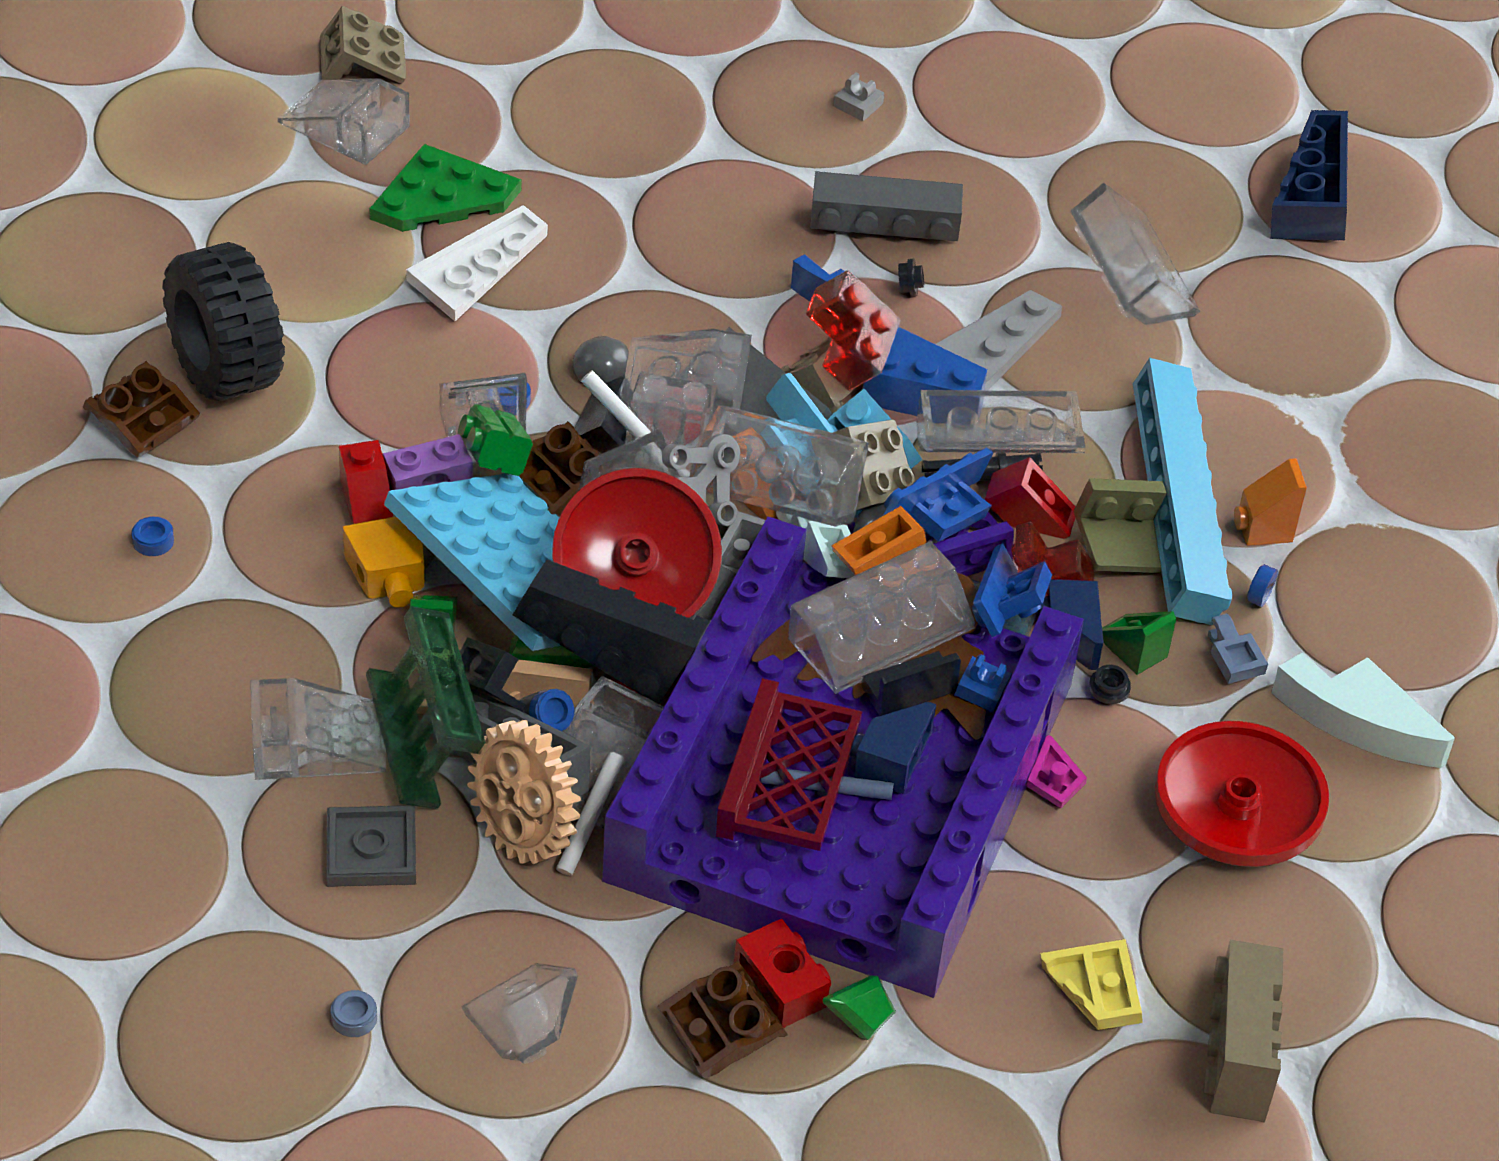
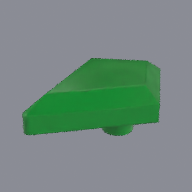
M870 975L823 998V1003L864 1040H870L896 1013L879 977Z

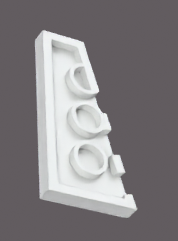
M522 205L406 269V279L445 314L456 321L547 237L548 225Z

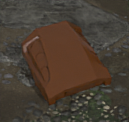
M147 361L137 366L129 376L122 377L118 383L106 386L101 394L97 393L94 395V398L91 396L86 399L83 404V409L91 411L121 441L126 449L137 458L183 430L200 415V412L178 386L162 376L161 372Z
M567 421L565 424L556 425L551 428L546 436L532 441L533 446L524 472L519 477L527 488L547 503L549 507L547 510L551 514H556L560 517L568 502L581 488L592 480L618 469L612 463L610 464L607 459L604 460L596 449H592L585 438L583 439L573 425Z
M739 961L729 967L718 968L709 976L694 980L658 1005L661 1013L674 1029L704 1079L718 1074L730 1064L748 1056L775 1038L788 1035L763 994Z

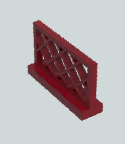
M762 678L718 806L716 837L733 840L735 833L741 832L821 851L851 755L852 746L861 723L862 711L778 692L779 682ZM783 709L801 712L806 719L789 726L781 715ZM836 720L849 723V727L847 730L831 736L823 724ZM814 728L822 740L805 747L797 735ZM788 740L796 752L778 758L771 749V746ZM830 749L838 762L821 769L812 756ZM804 761L812 773L794 780L786 768ZM777 771L785 784L767 791L760 782V779ZM820 782L827 795L810 801L802 789ZM793 794L801 806L783 813L775 801ZM764 805L767 806L774 818L765 822L747 818L750 811ZM809 815L817 826L815 834L796 830L791 822Z

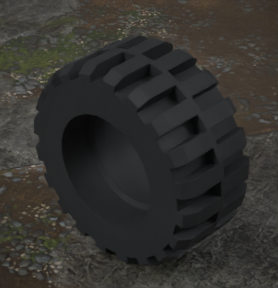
M231 242L175 256L164 272L166 278L163 280L162 285L165 295L163 297V306L166 309V323L171 332L173 347L178 353V360L181 367L185 368L187 378L191 384L196 385V390L200 394L216 401H223L273 385L280 376L284 366L282 357L285 355V346L282 343L284 334L278 317L280 315L279 309L272 296V288L270 283L266 282L263 269L260 265L256 264L255 257L251 252L246 251L245 247Z

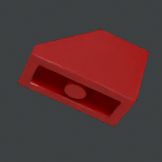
M379 440L339 445L340 481L351 523L358 524L393 518V513L384 505L390 489Z
M1030 457L993 472L984 500L992 505L991 510L997 513L1004 522L1007 521L1014 528L1060 539L1070 537L1075 521L1073 511L1076 506Z

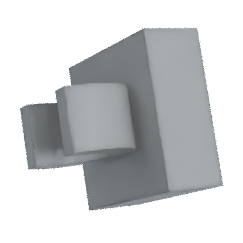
M855 72L846 80L845 87L835 95L834 107L864 121L883 104L884 92L876 89V84L873 80H870L867 84L859 80V73Z

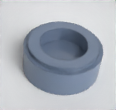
M359 990L346 991L338 995L331 1005L333 1027L337 1032L347 1037H360L369 1033L377 1023V1005L373 997Z

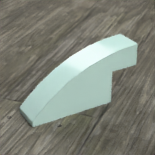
M1303 652L1278 666L1271 693L1293 712L1317 728L1363 750L1394 760L1441 768L1447 764L1455 737L1368 657L1333 678H1330Z

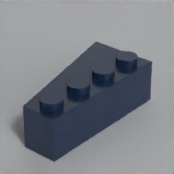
M1311 110L1299 139L1298 149L1291 158L1289 171L1284 176L1280 185L1279 195L1275 197L1272 204L1270 239L1345 241L1348 111Z

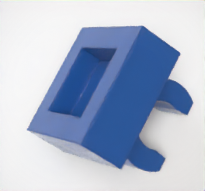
M982 654L978 655L977 658L972 656L954 695L994 712L1012 673L1007 672L1006 665L1002 663L998 668L985 662V656Z

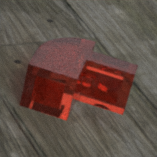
M1031 521L1016 526L1015 544H1012L1011 551L1014 562L1018 566V573L1045 561L1052 573V580L1094 581L1095 569L1090 557L1078 539L1048 548Z

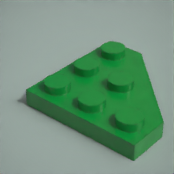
M424 144L370 207V220L404 232L417 229V223L437 220L438 224L441 225L466 220L469 213L488 210L489 215L503 213L522 191V179Z

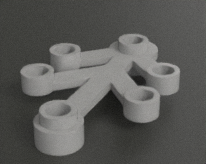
M716 434L706 440L702 447H686L679 444L667 445L662 451V462L667 468L682 470L689 463H702V466L694 476L676 478L695 490L705 503L706 487L713 480L714 503L711 505L710 511L717 525L729 526L733 524L738 512L735 504L729 501L730 473L737 467L740 459V448L737 441L730 435ZM677 450L679 458L678 461L675 463L673 460V455ZM724 450V457H723V459H722L721 454H722V451ZM723 507H725L726 514L725 517L722 519L721 510Z

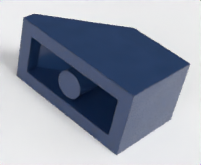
M1051 579L1043 604H1041L1042 607L1038 610V618L1044 606L1083 618L1084 622L1076 660L1089 670H1097L1103 648L1098 581Z
M925 702L873 718L866 733H858L852 746L850 757L856 759L854 777L894 783L893 791L903 794L932 734L936 704Z

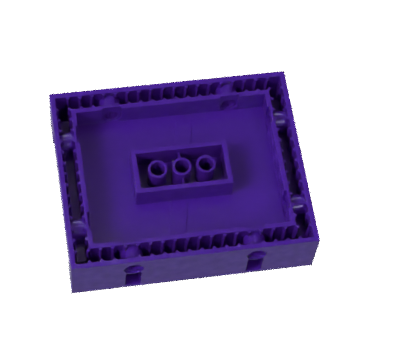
M768 516L605 816L602 882L747 933H751L776 920L783 919L792 932L796 931L801 935L809 955L869 976H878L883 981L934 998L1026 790L1027 780L1045 738L1050 735L1071 687L1084 619L1044 606L1030 637L1005 628L1002 629L1000 635L992 637L987 627L982 628L979 624L976 626L975 631L962 635L965 641L984 652L985 662L998 668L1002 663L1006 665L1007 672L1012 673L994 712L986 710L985 723L980 739H973L950 711L943 708L934 717L932 734L904 793L893 791L892 800L838 793L821 851L741 832H736L733 840L716 837L718 806L762 678L779 682L778 692L862 711V719L857 734H865L872 719L879 717L866 693L857 699L853 698V687L845 683L842 675L828 680L814 678L809 681H802L797 679L798 674L807 665L815 648L797 651L784 660H779L775 655H771L758 662L752 661L754 652L764 640L790 618L801 615L815 619L819 618L815 610L816 599L847 579L825 576L813 569L809 564L803 563L807 529ZM907 599L905 601V605L909 609H917L920 606L919 601L916 599ZM869 610L863 617L862 627L869 629L879 626L886 621L884 613ZM783 709L781 715L789 726L806 719L801 712ZM836 720L823 724L831 736L845 731L849 727V723ZM814 728L797 735L805 747L822 740ZM788 740L771 746V749L778 758L796 752ZM830 749L812 756L821 769L838 762ZM849 758L844 774L845 777L855 778L856 759ZM804 761L786 768L811 772ZM763 784L767 791L780 787L778 785ZM802 789L810 801L827 795V792ZM793 794L775 801L783 813L801 806ZM764 805L750 811L747 818L765 822L774 818L767 806ZM809 815L791 822L796 830L815 834L817 826Z

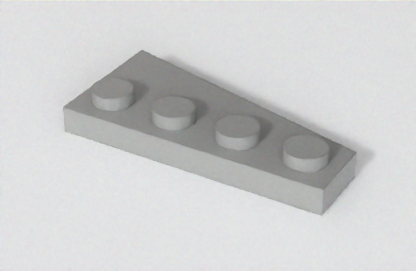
M1029 290L941 340L936 345L988 369L985 394L1061 317L1062 306Z

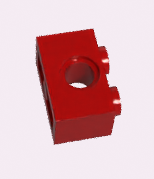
M783 919L776 920L736 939L734 963L739 961L784 1028L827 1007L823 1003V998L829 995L831 987L829 973L822 964H816L807 952L801 935L796 931L792 932Z

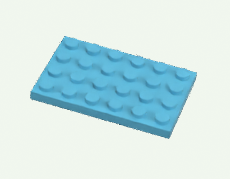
M502 473L499 475L473 477L465 480L441 482L418 487L412 486L405 489L388 491L384 505L532 651L560 646V644L512 616L545 561L550 560L553 562V538L560 518L547 510L549 508L547 503L526 487L519 476Z

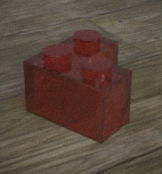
M847 270L815 288L806 315L832 339L822 366L847 390H851L882 373L901 320L863 282Z

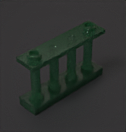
M411 606L403 617L411 643L410 647L392 672L369 668L366 672V677L399 804L438 810L441 806V800L434 776L453 750L478 754L485 744V739L449 613ZM417 667L420 677L410 689L408 678ZM426 698L428 710L419 722L417 710ZM435 731L437 743L428 754L425 743Z

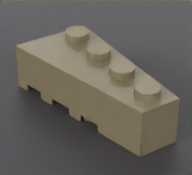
M1230 940L1226 956H1218L1215 965L1214 983L1221 984V993L1214 992L1210 1018L1218 1020V1028L1211 1029L1207 1056L1215 1057L1214 1067H1207L1204 1093L1212 1095L1210 1113L1265 1122L1281 1071V1059H1278V1050L1281 1047L1282 1032L1279 1031L1282 1002L1279 1000L1283 986V948Z

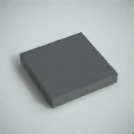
M415 805L327 807V887L416 885Z

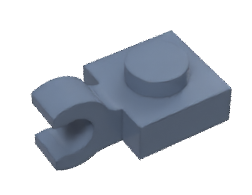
M1228 614L1212 617V622L1216 629L1208 631V636L1213 644L1211 654L1227 683L1230 684L1266 674L1268 662L1252 634L1248 633L1239 636L1233 620Z

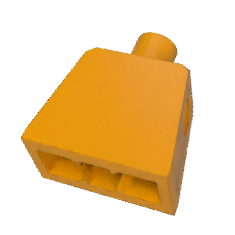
M397 517L343 526L344 556L366 597L374 599L388 596L389 603L394 607H404L410 604L411 598L414 597L413 591H419L424 588L423 543Z

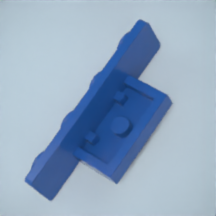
M985 448L975 454L968 453L959 462L951 466L946 464L937 473L927 478L922 476L913 485L903 490L901 488L894 490L885 501L884 507L886 511L884 515L902 506L924 529L925 533L935 538L938 542L985 518L992 505L969 486L980 480L993 452Z
M1003 544L995 546L975 596L974 605L972 606L974 617L979 626L982 628L987 627L990 635L995 637L1001 634L1005 620L1016 615L1019 618H1025L1036 613L1042 607L1041 604H1043L1052 577L1046 562L1043 561L1018 572Z

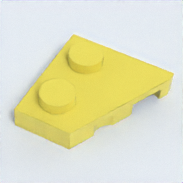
M1125 939L1040 953L1042 969L1097 1030L1143 1023L1142 1010Z

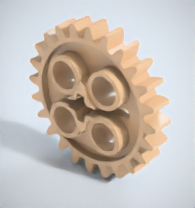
M512 720L485 730L486 736L477 739L480 748L471 750V755L477 763L469 765L467 768L475 776V781L467 783V786L476 791L477 795L470 803L473 806L480 807L481 812L476 820L477 822L486 821L488 826L485 836L495 835V848L499 850L506 847L507 858L512 859L518 856L522 864L529 861L535 864L560 855L561 849L570 846L568 836L577 833L576 828L570 821L580 818V814L572 806L573 803L581 801V797L571 791V787L578 783V780L567 775V770L571 767L572 763L571 761L562 762L560 759L563 747L560 745L552 748V734L540 735V725L528 726L527 720L518 722Z

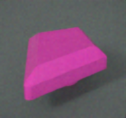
M1048 735L1027 780V787L1061 809L1086 784L1087 777L1054 738Z

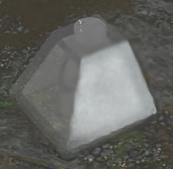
M526 373L439 384L440 414L446 437L458 435V427L464 414L468 415L470 407L474 404L492 408L494 412L500 410L514 414L517 421L520 422L526 431Z
M535 963L461 1007L468 1019L502 1058L520 1061L523 1064L530 1063L544 1056L547 1053L545 1047L559 1040L578 975L575 968Z

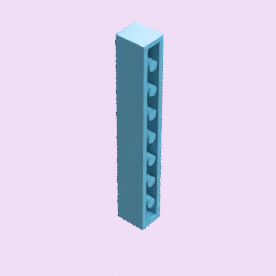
M1149 358L1133 382V390L1147 480L1163 481L1167 492L1154 518L1168 611H1174L1176 617L1213 625L1212 617L1219 616L1229 608L1232 600V590L1228 585L1226 574L1227 560L1223 556L1221 545L1222 531L1218 527L1216 515L1217 502L1213 498L1211 486L1212 473L1208 469L1206 457L1207 444L1203 440L1202 416L1198 411L1196 399L1197 387L1194 386L1191 368Z

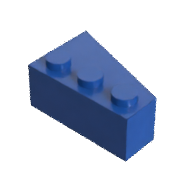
M882 319L865 369L863 389L869 393L882 409L975 429L983 403L988 369Z

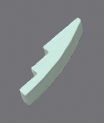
M780 500L776 511L778 519L807 529L804 560L813 569L828 577L866 579V577L855 575L832 551L831 545L851 534L847 525L836 524L833 515L821 513L818 504Z

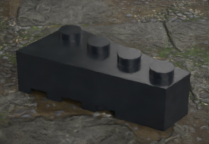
M550 560L545 561L512 616L657 705L660 704L711 620L697 615L693 620L675 613L676 607L662 602L656 606L635 598L636 592L622 587L619 590H613L599 585L598 578Z

